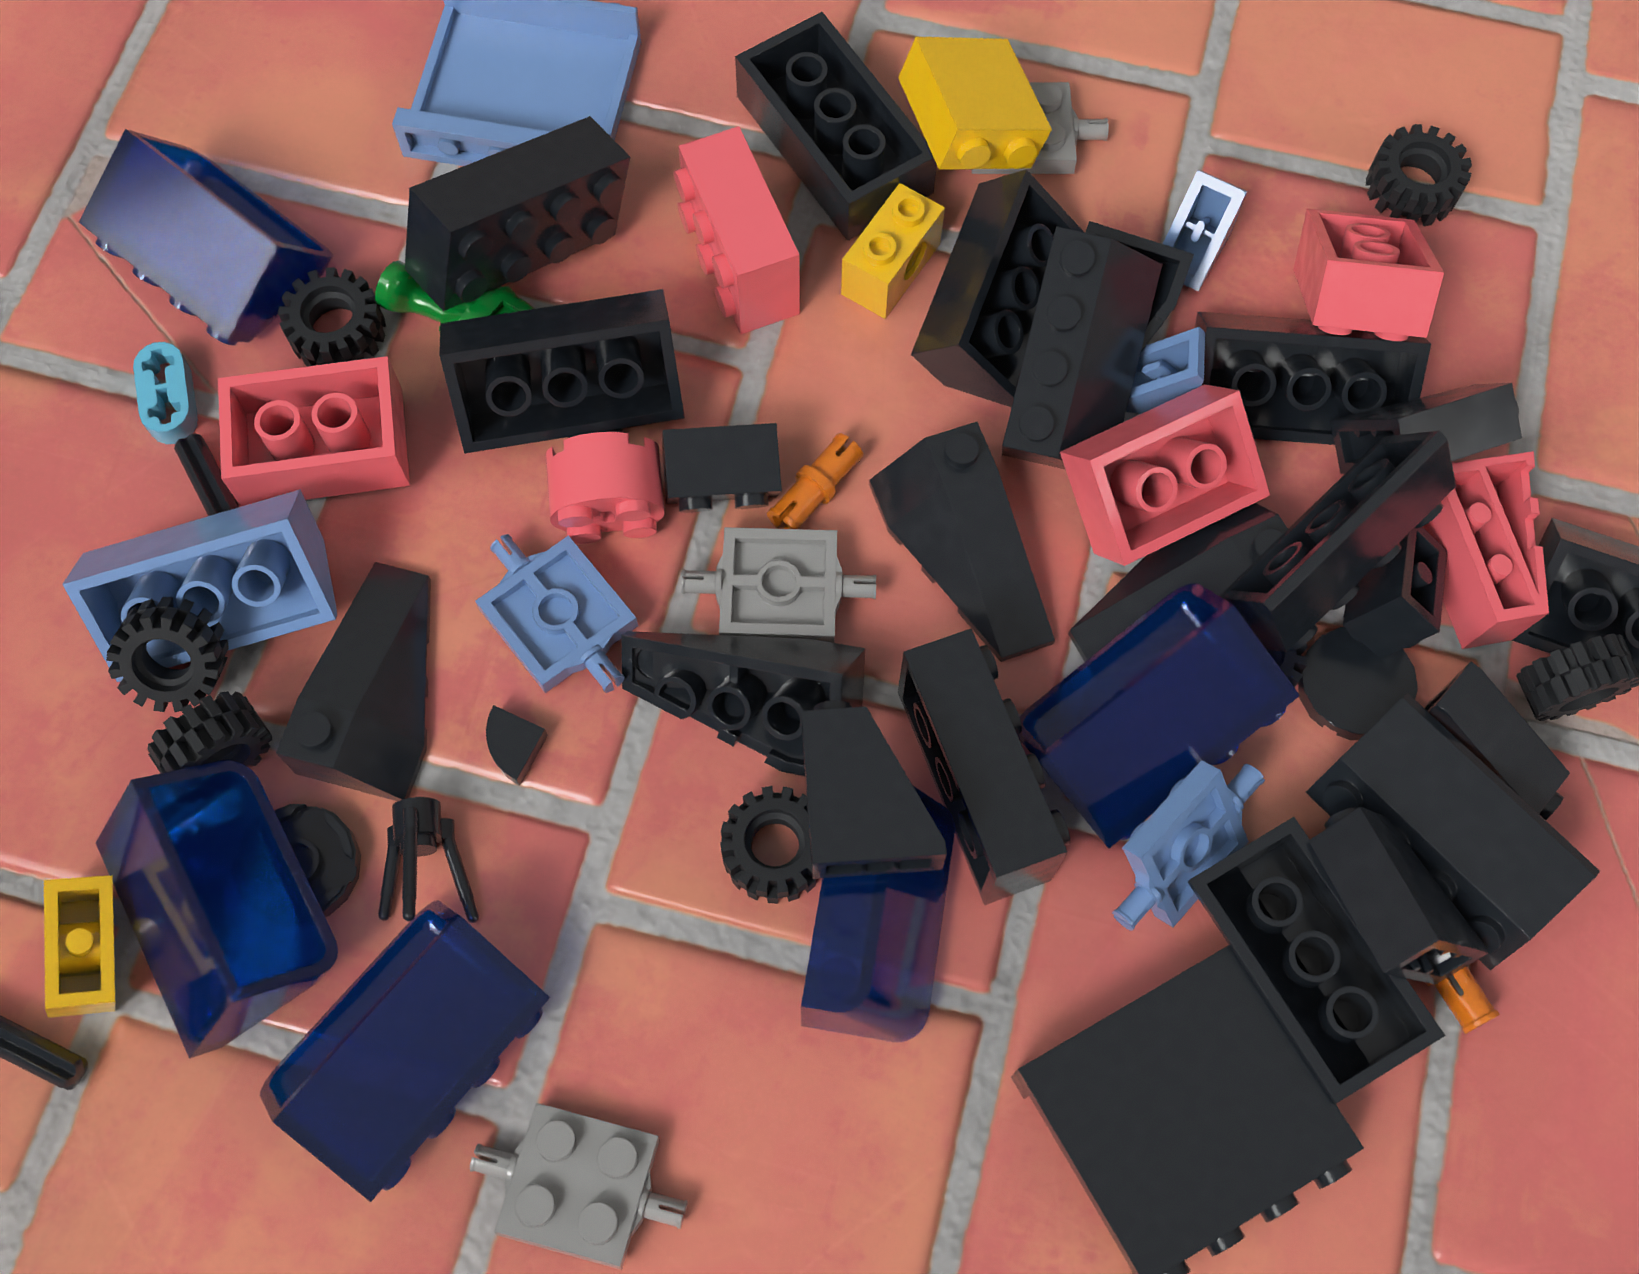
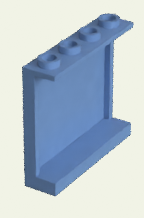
M443 0L445 6L411 109L397 107L392 122L403 157L460 166L468 165L589 116L615 140L641 46L637 7L591 0Z

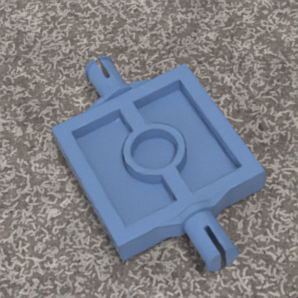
M509 534L500 537L503 546L496 539L492 543L490 550L495 553L508 572L497 586L475 600L481 613L541 689L547 693L571 674L586 668L602 686L605 693L614 690L612 681L617 687L620 686L625 676L614 666L606 656V653L614 643L621 639L622 634L638 627L637 618L568 535L547 551L529 557L524 555Z
M1201 760L1186 778L1179 780L1174 785L1168 798L1149 819L1134 829L1129 841L1122 849L1135 874V889L1112 912L1114 918L1122 926L1132 931L1150 909L1156 918L1171 927H1174L1198 900V897L1188 884V880L1243 848L1249 842L1242 826V810L1246 800L1265 782L1264 776L1252 765L1244 764L1239 773L1226 785L1221 770Z

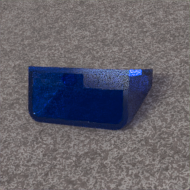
M128 129L124 130L79 220L81 225L98 237L95 243L101 249L127 260L134 266L132 273L148 284L161 287L171 295L169 302L174 307L189 315L199 317L208 324L206 327L208 334L232 346L237 345L238 342L249 343L279 316V306L286 307L282 300L285 291L296 294L292 283L298 278L304 284L309 283L311 280L307 273L313 270H317L321 277L333 258V254L328 248L211 159L184 145Z
M1191 583L1168 594L1020 715L1022 732L1017 735L1030 753L1035 754L1044 771L1109 849L1119 840L1130 838L1134 829L1142 822H1145L1168 798L1174 785L1179 780L1186 778L1201 760L1212 766L1227 761L1237 752L1240 743L1260 727L1269 726L1280 719L1285 713L1286 707L1300 695L1234 605L1202 585Z
M226 760L132 779L129 782L95 843L109 875H112L113 885L190 1059L226 1046L321 981L336 962L338 945L258 776L250 768L239 762Z
M914 785V789L945 840L946 858L942 870L822 878L801 1002L802 1027L891 1042H905L916 1037L927 1022L955 835V823L951 813L944 805Z
M434 901L415 915V918L400 931L275 1067L260 1090L261 1100L271 1121L371 1202L382 1189L384 1191L390 1190L404 1177L411 1165L410 1157L427 1138L433 1139L448 1127L455 1116V1106L471 1087L478 1088L490 1079L499 1066V1055L514 1038L524 1037L537 1025L543 1014L542 1006L549 1000L550 996L464 918L442 902Z

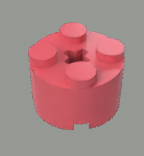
M597 432L577 435L563 440L564 451L556 454L553 447L546 451L550 522L556 528L567 531V536L569 535L575 544L597 542L601 539V532L623 530V535L629 538H645L657 533L656 522L663 518L665 512L659 446L655 441L644 437L643 447L630 444L629 433Z

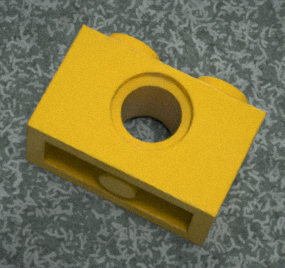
M899 183L843 257L841 295L886 319L939 247L945 207Z
M112 875L44 880L45 1010L48 1018L115 1011Z

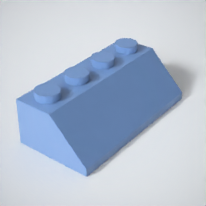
M301 489L85 552L62 584L105 661L107 651L111 646L110 642L128 613L134 607L138 610L141 604L149 599H153L157 607L162 597H173L175 608H179L184 599L194 602L190 612L197 616L203 608L207 609L212 613L207 625L210 627L220 622L224 629L220 640L228 639V650L336 620L337 617L324 538ZM153 639L147 643L148 654L154 661L164 667L169 668L191 661L188 653L174 642ZM106 661L108 667L111 666L113 661ZM123 676L115 678L116 681L121 682Z

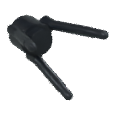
M411 797L395 802L392 805L393 825L387 828L388 850L380 893L379 919L385 921L391 915L401 854L403 855V919L412 921L415 918L417 857L435 853L437 851V843H442L466 918L470 923L477 922L479 914L455 841L454 820L441 818V806L437 799Z

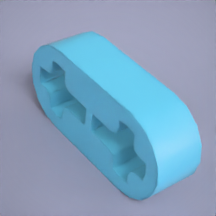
M155 342L145 346L138 352L133 366L139 416L142 424L158 442L175 444L179 439L193 434L197 427L198 415L192 372L180 350L173 344ZM169 363L170 365L165 367L166 383L161 384L155 374L160 373V365ZM170 402L177 412L171 415L170 423L162 424L161 421L166 419L167 416L165 403Z

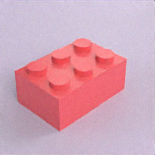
M737 126L679 145L681 169L674 171L676 186L683 202L677 204L679 215L687 234L695 232L700 244L696 245V251L705 275L714 273L719 286L715 287V295L725 318L733 316L740 334H744L799 315V252L740 127Z
M1316 209L1306 210L1293 270L1312 325L1318 326L1320 330L1334 335H1348L1352 330L1374 332L1376 336L1389 341H1405L1408 339V336L1427 338L1444 271L1415 220Z
M388 356L218 378L221 479L240 506L301 489L305 500L410 486L403 391Z
M1204 384L1060 452L1093 553L1123 566L1270 496L1239 390Z

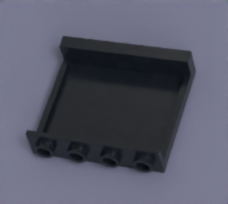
M1229 945L1020 1067L1011 1076L1023 1099L1030 1096L1133 1274H1188L1191 1270L1185 1261L1186 1259L1206 1247L1213 1257L1234 1246L1246 1237L1240 1228L1242 1224L1258 1214L1262 1215L1266 1223L1285 1214L1299 1204L1298 1199L1294 1195L1295 1191L1313 1180L1317 1187L1322 1189L1341 1179L1353 1170L1347 1159L1364 1149L1339 1108L1332 1102Z

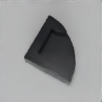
M493 705L486 725L488 749L501 772L513 783L520 786L548 734L544 728Z

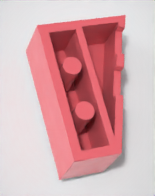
M1534 451L1452 463L1456 487L1441 501L1443 504L1442 511L1432 521L1422 526L1447 550L1443 602L1462 649L1512 641L1549 614L1543 547L1536 546L1534 519L1540 515L1538 498L1531 497L1529 472L1535 467Z

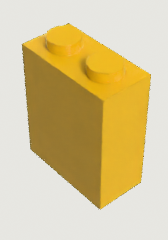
M915 37L898 78L938 169H1031L1052 128L1009 40L997 38Z

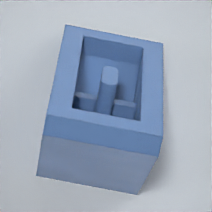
M1197 170L1163 242L1164 245L1194 254L1184 285L1196 291L1201 289L1229 239L1248 192L1202 170Z
M1196 327L1145 346L1140 353L1126 412L1142 414L1202 386L1205 358V331Z

